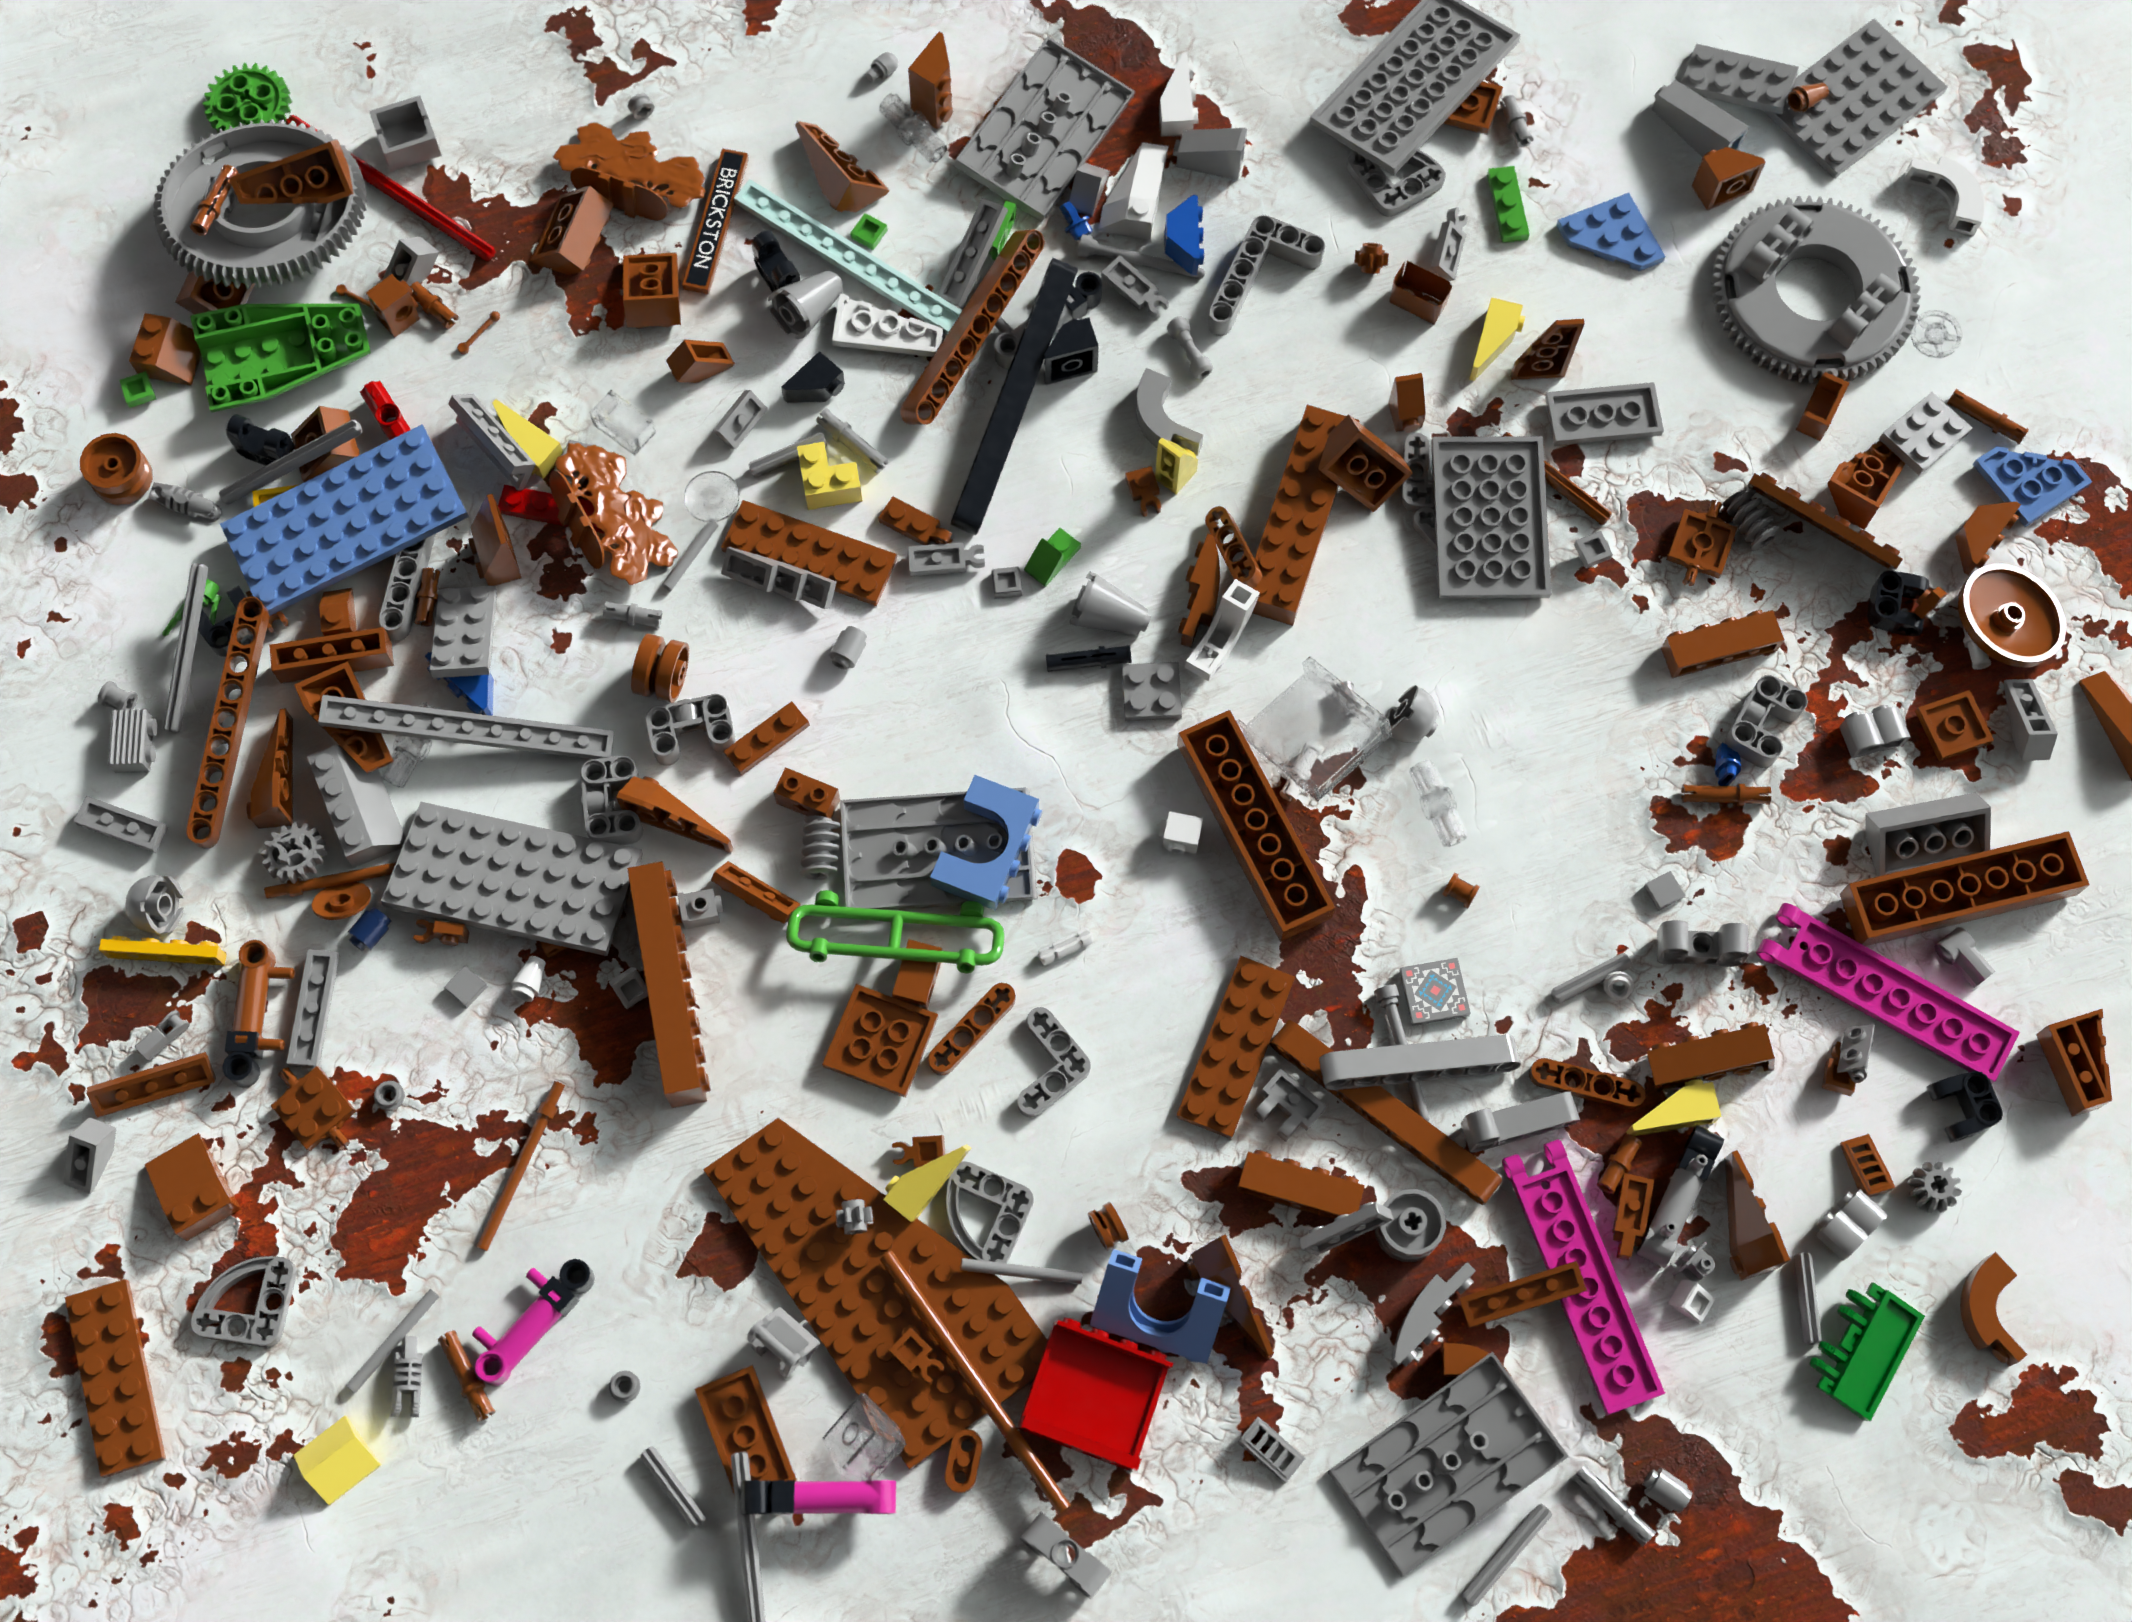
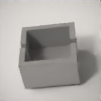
M420 95L369 111L391 172L442 156Z

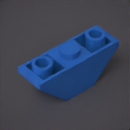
M1198 195L1190 196L1166 215L1164 227V253L1192 276H1197L1199 265L1204 264V248H1199V244L1203 243L1204 235L1203 227H1199V223H1202L1203 207L1198 206Z
M428 652L425 655V658L429 664V666L427 667V670L429 672L432 652ZM491 673L490 675L443 677L448 683L446 687L457 698L462 695L468 701L466 705L473 713L493 716L494 679Z

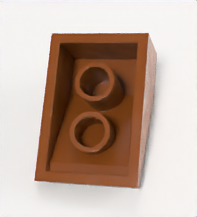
M677 253L623 255V302L627 328L635 327L642 329L650 326L671 327L673 325H681Z
M493 494L486 495L470 527L473 538L468 539L473 555L478 554L480 562L475 563L479 578H485L488 586H496L522 577L507 526Z
M200 1133L195 1134L145 1164L168 1221L175 1234L186 1241L241 1210Z

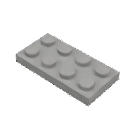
M1696 44L1681 84L1703 97L1782 115L1788 101V95L1796 80L1799 67Z
M1654 382L1547 392L1545 396L1554 446L1662 436L1664 432Z
M495 586L439 589L430 664L432 678L490 675L497 600Z

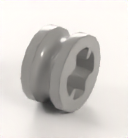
M643 93L631 98L627 105L636 120L645 119L654 111L653 103L648 95Z

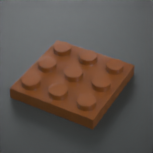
M855 984L822 1065L824 1068L906 1098L939 1016L937 1013Z

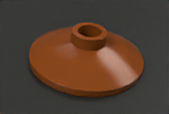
M360 882L326 887L314 897L312 909L314 914L322 919L339 920L348 918L359 913L369 904L371 892L365 884Z

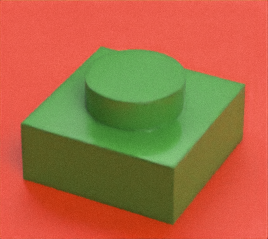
M864 213L850 234L853 240L874 250L888 231L887 224Z
M146 371L119 380L129 408L156 400L150 377Z

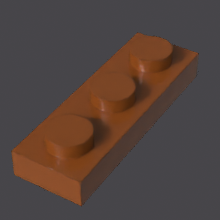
M791 701L729 748L723 751L724 755L742 776L810 726L809 721Z
M729 861L714 871L711 879L712 882L719 885L724 891L731 892L744 900L749 906L756 907L768 914L771 919L783 924L788 921L790 914L801 905Z

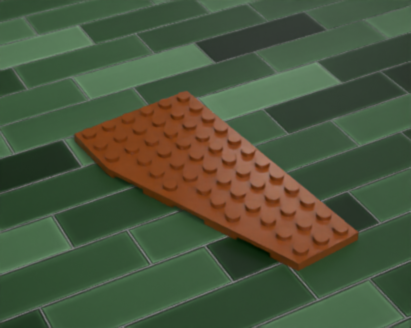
M780 1118L775 1119L703 1169L909 1470L949 1443L957 1432L968 1429L986 1416L987 1412L880 1261V1258L886 1253L893 1251L1000 1405L1034 1380L1047 1338L1009 1285L995 1274L960 1270L962 1258H973L916 1218L915 1221L910 1222L883 1200L886 1195ZM864 1200L865 1207L871 1206L873 1224H867V1232L847 1235L844 1234V1227L838 1228L835 1211L842 1210V1202ZM910 1327L933 1349L927 1357L940 1361L944 1366L943 1372H940L937 1367H930L927 1370V1375L933 1380L932 1384H928L923 1380L921 1370L918 1367L910 1373L889 1352V1349Z

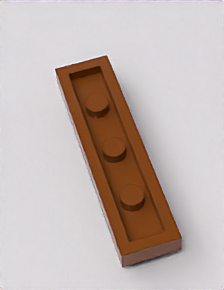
M206 1052L89 1086L87 1087L86 1094L98 1118L215 1083L216 1075Z
M1574 1261L1460 1297V1301L1468 1326L1472 1328L1587 1292L1578 1263Z

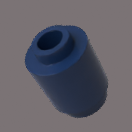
M372 907L370 911L366 910L348 931L352 936L349 941L361 951L365 948L372 950L389 930L387 926L392 921L380 910Z

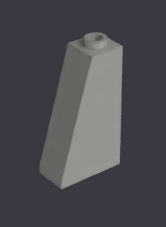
M1677 80L1669 86H1662L1654 95L1656 99L1652 110L1700 156L1703 157L1711 150L1718 151L1725 147L1740 150L1749 127Z

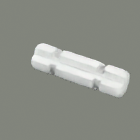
M1084 928L1078 931L1075 936L1071 934L1052 943L1050 948L1046 946L1038 951L1039 959L1043 965H1048L1054 962L1055 958L1061 959L1080 950V946L1084 948L1092 944L1093 936L1088 928Z

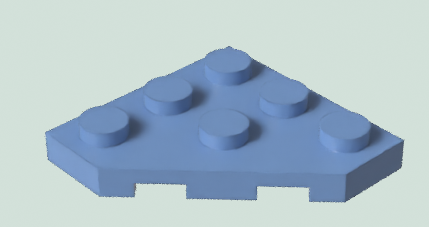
M1630 193L1558 219L1556 224L1568 247L1579 250L1580 247L1594 252V256L1611 262L1617 260L1629 264L1630 268L1637 271L1664 262L1666 257Z
M1999 446L1982 455L1972 464L2004 503L2017 501L2021 504L2015 514L2019 516L2018 519L2024 527L2078 494L2092 483V480L2074 460L2048 459L2047 455L2026 451L2021 454L2008 451V448Z

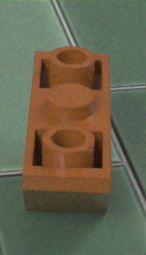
M2016 501L1980 505L1975 509L1955 536L1963 571L1966 575L1969 576L1975 567L1980 569L1990 558L1986 554L1988 549L1992 548L1995 550L2005 537L2000 534L2004 528L2010 530L2019 518L2015 513L2021 506L2020 503Z

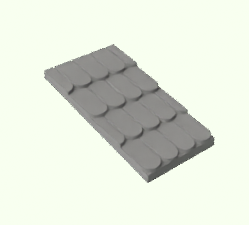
M1047 36L955 159L953 166L965 172L966 175L982 185L987 186L988 189L1002 198L1015 203L1018 208L1029 215L1031 214L1035 219L1043 222L1074 180L1076 170L1086 163L1108 134L1110 128L1126 109L1135 91Z
M1026 787L1012 788L1019 792L1030 795V792ZM967 791L840 800L846 907L881 910H906L948 905L961 906L969 900L931 886L930 876L941 851L971 863H987L998 858L1003 853L1008 843V836L997 822L964 810V798ZM1032 827L1028 834L1032 836L1026 852L1021 851L1018 857V861L1021 864L1015 878L1010 876L1006 885L1010 887L1005 902L1038 899Z
M1491 1352L1327 1472L1402 1578L1569 1456L1501 1362Z

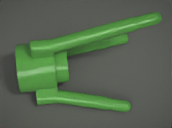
M207 579L202 607L212 604L209 619L215 625L217 609L222 597L217 594L220 589L219 586ZM185 602L162 632L163 636H167L177 622L182 620Z

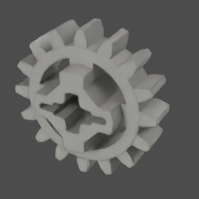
M294 822L291 829L288 830L283 825L281 826L282 832L280 834L272 832L271 835L274 839L264 842L268 850L261 851V855L265 859L262 863L272 878L278 877L281 883H284L289 878L292 884H295L297 877H302L306 881L308 879L307 873L317 874L315 866L324 865L325 863L321 856L327 855V850L324 847L326 842L315 827L310 829L307 823H304L299 828L297 823Z

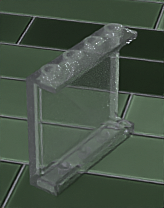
M1309 656L1302 662L1304 673L1247 724H1244L1240 719L1236 722L1249 746H1253L1257 750V754L1264 762L1273 763L1284 779H1292L1304 796L1310 795L1318 802L1393 734L1388 718Z

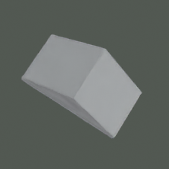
M1084 163L1076 170L1069 201L1074 205L1078 213L1093 217L1110 174L1109 170Z

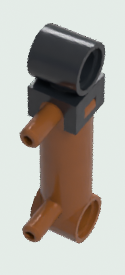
M249 940L239 950L241 967L232 1030L227 1031L225 1052L229 1055L222 1065L224 1075L235 1085L242 1088L254 1085L259 1079L260 1067L253 1059H262L264 1050L283 1051L285 1048V1041L283 1039H265L262 1037L270 978L293 979L295 975L293 968L274 967L276 963L274 953L259 940ZM263 953L260 961L252 963V958L256 954ZM242 1064H247L246 1071L236 1076L237 1068Z

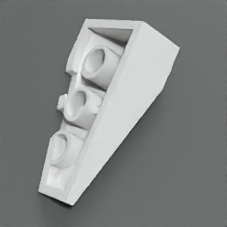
M1142 142L1103 205L1098 232L1151 240L1168 146Z

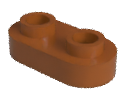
M964 1429L957 1432L951 1442L945 1471V1481L948 1488L955 1493L970 1491L976 1482L983 1444L979 1434L973 1430ZM964 1441L972 1442L973 1448L971 1451L965 1452L961 1449ZM958 1472H964L967 1475V1479L963 1483H958L955 1481V1475Z

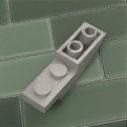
M1468 1262L1447 1282L1437 1274L1414 1301L1402 1322L1395 1341L1391 1365L1394 1368L1400 1363L1406 1367L1418 1355L1415 1349L1422 1342L1429 1345L1440 1334L1436 1328L1442 1321L1434 1312L1436 1311L1441 1315L1452 1304L1449 1298L1456 1291L1462 1294L1474 1282L1470 1277L1476 1270Z

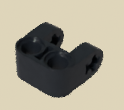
M765 230L757 234L752 240L754 263L771 292L800 281L799 272L781 250L780 244L772 231Z
M234 414L227 424L226 435L235 447V451L242 457L266 466L293 452L295 444L287 432L276 428L268 431L254 426L249 418Z
M1893 570L1884 571L1871 588L1867 612L1869 624L1876 629L1904 636L1921 635L1924 618L1921 619L1915 613L1902 611L1900 607L1902 596L1918 599L1927 589L1929 590V579L1910 573ZM1883 584L1888 585L1891 590H1887ZM1879 609L1886 611L1888 615H1883Z
M238 585L226 592L237 610L239 602L246 598L242 589ZM253 608L248 612V618L256 616ZM201 609L199 633L217 655L226 657L236 613L213 625L204 610ZM253 635L244 636L241 645L250 644L253 640ZM228 636L225 644L216 645L218 638Z
M1973 1071L1955 1075L1926 1087L1932 1101L1956 1095L1966 1120L1944 1129L1950 1143L1980 1134L1999 1123L2002 1119V1107L1990 1080L1982 1072ZM1968 1082L1973 1083L1977 1087V1094L1969 1090ZM1980 1109L1988 1113L1989 1121L1982 1119Z

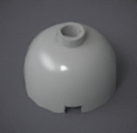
M1413 685L1398 699V702L1401 704L1396 712L1394 709H1391L1383 728L1392 738L1400 742L1414 743L1421 740L1424 736L1429 738L1438 726V723L1435 722L1438 709L1433 697L1424 689Z
M161 875L147 876L135 882L130 887L125 902L129 921L144 932L162 934L173 931L179 924L184 909H178L179 898H183V892L179 883L173 877Z

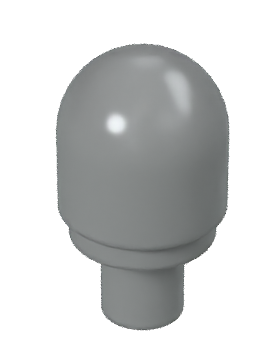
M885 52L878 56L871 64L872 69L866 73L867 79L873 82L877 78H887L897 69L898 60L896 56L890 52Z

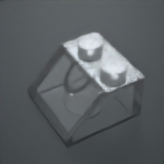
M862 1392L823 1436V1441L839 1476L848 1481L877 1480L906 1445L898 1425Z

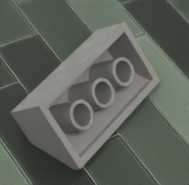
M340 745L332 746L307 756L345 857L353 867L403 847L406 838L379 769L367 774Z
M1977 793L1865 813L1866 842L1877 877L1990 850L1991 807Z

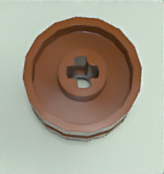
M118 433L103 434L93 439L81 454L80 470L97 496L105 502L114 505L130 504L140 499L149 490L153 480L152 467L137 443L128 436Z
M646 634L639 645L632 669L631 690L633 694L650 697L655 692L657 700L674 703L682 690L688 669V643L671 640L666 645L664 637Z

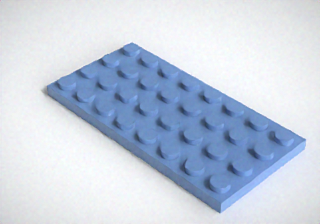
M422 424L221 523L220 526L253 597L258 598L268 609L269 616L468 518L469 515Z

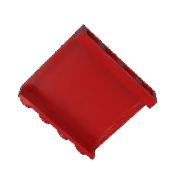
M1064 1317L1063 1321H1055L1052 1325L1017 1429L1127 1471H1138L1142 1460L1139 1456L1168 1369L1172 1368L1174 1363L1166 1361L1167 1356L1158 1351L1149 1350V1353L1137 1350L1138 1344L1121 1339L1119 1343L1108 1339L1110 1334L1105 1331L1092 1328L1090 1332L1080 1328L1081 1323L1076 1320Z

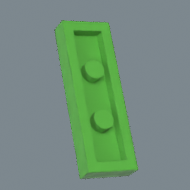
M1515 166L1488 169L1487 178L1502 243L1528 240L1530 233Z

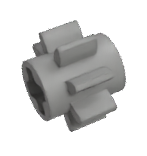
M864 1200L842 1202V1210L835 1211L838 1228L844 1227V1234L855 1235L867 1232V1224H873L871 1206L865 1207Z

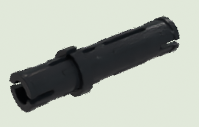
M1130 645L1113 648L1099 646V649L1046 654L1047 672L1094 666L1107 668V665L1132 663Z

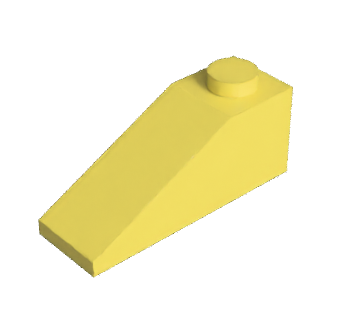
M1491 297L1469 380L1475 381L1513 342L1515 333H1521L1525 317L1520 316L1523 305Z
M495 399L492 404L503 428L536 464L531 475L537 474L544 479L555 466L557 457L563 453L560 442Z
M1161 438L1158 441L1155 477L1159 483L1177 495L1197 472L1198 459L1191 450L1183 449L1178 444Z
M1702 1079L1686 1082L1684 1087L1634 1123L1626 1131L1627 1134L1639 1136L1715 1123L1721 1117L1713 1082L1703 1083Z
M964 1145L902 1175L900 1178L894 1176L885 1188L888 1194L883 1200L910 1222L915 1221L968 1154L971 1147Z

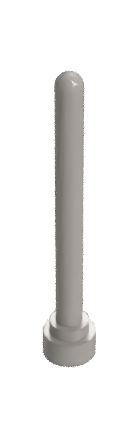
M1084 234L1081 236L1078 256L1088 258L1089 255L1094 256L1098 254L1116 259L1120 255L1127 262L1186 276L1203 278L1205 275L1204 269L1198 267L1197 276H1192L1174 261L1098 244V240H1093V236Z
M1387 985L1374 990L1377 1003H1380L1381 1007L1385 1008L1395 1044H1408L1396 1006L1399 1003L1397 998L1400 997L1397 985ZM1419 1081L1407 1083L1415 1112L1429 1122L1430 1117Z

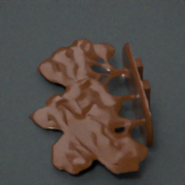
M588 123L587 126L577 128V138L580 144L561 145L553 156L554 159L558 160V165L562 170L571 171L570 179L576 190L591 186L613 203V207L623 210L625 216L634 219L638 215L649 220H663L667 216L668 208L661 196H666L668 202L678 208L688 206L692 199L705 197L704 193L706 191L701 186L705 178L699 170V164L696 159L689 156L673 157L663 162L657 161L655 156L658 154V150L655 145L650 144L651 137L648 131L629 133L623 140H617L611 129L599 123ZM592 164L597 165L595 170L591 168ZM629 181H637V182H640V183L643 184V186L634 184V183L629 182ZM648 182L653 184L650 188L647 187ZM661 184H667L669 186L667 189L661 192L658 189H656V191H653V189L656 186ZM671 190L674 191V193H673L672 195H667V194H666L667 192H669V191H671Z
M568 443L567 453L556 459L555 465L558 471H552L549 480L552 496L560 510L557 517L562 526L568 525L572 532L570 541L574 548H581L585 558L594 569H600L603 566L605 559L604 550L611 552L613 558L610 565L611 574L619 579L626 580L629 585L647 579L649 562L657 566L671 567L673 560L677 558L678 550L667 535L652 529V524L662 519L663 502L652 498L646 499L643 494L634 490L625 493L619 488L621 481L627 473L625 457L615 452H608L596 445L584 447L579 443ZM574 471L579 472V475L576 478H574L573 475ZM564 475L572 478V486H570ZM583 476H586L589 480L586 488L579 490L578 488L581 485L578 482ZM589 491L592 493V496H586L584 492ZM578 496L592 502L595 510L593 515H586L577 498ZM591 522L604 531L605 536L601 540ZM617 543L619 545L617 549H613L610 546Z

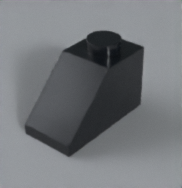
M819 351L781 386L783 400L787 403L826 402L830 397L837 396L842 391L845 384L844 374L838 366Z

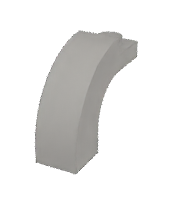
M1146 368L1138 385L1136 416L1142 433L1156 448H1158V441L1164 438L1178 444L1183 449L1191 450L1198 456L1202 448L1203 434L1173 422L1163 409V404L1170 392L1171 378Z

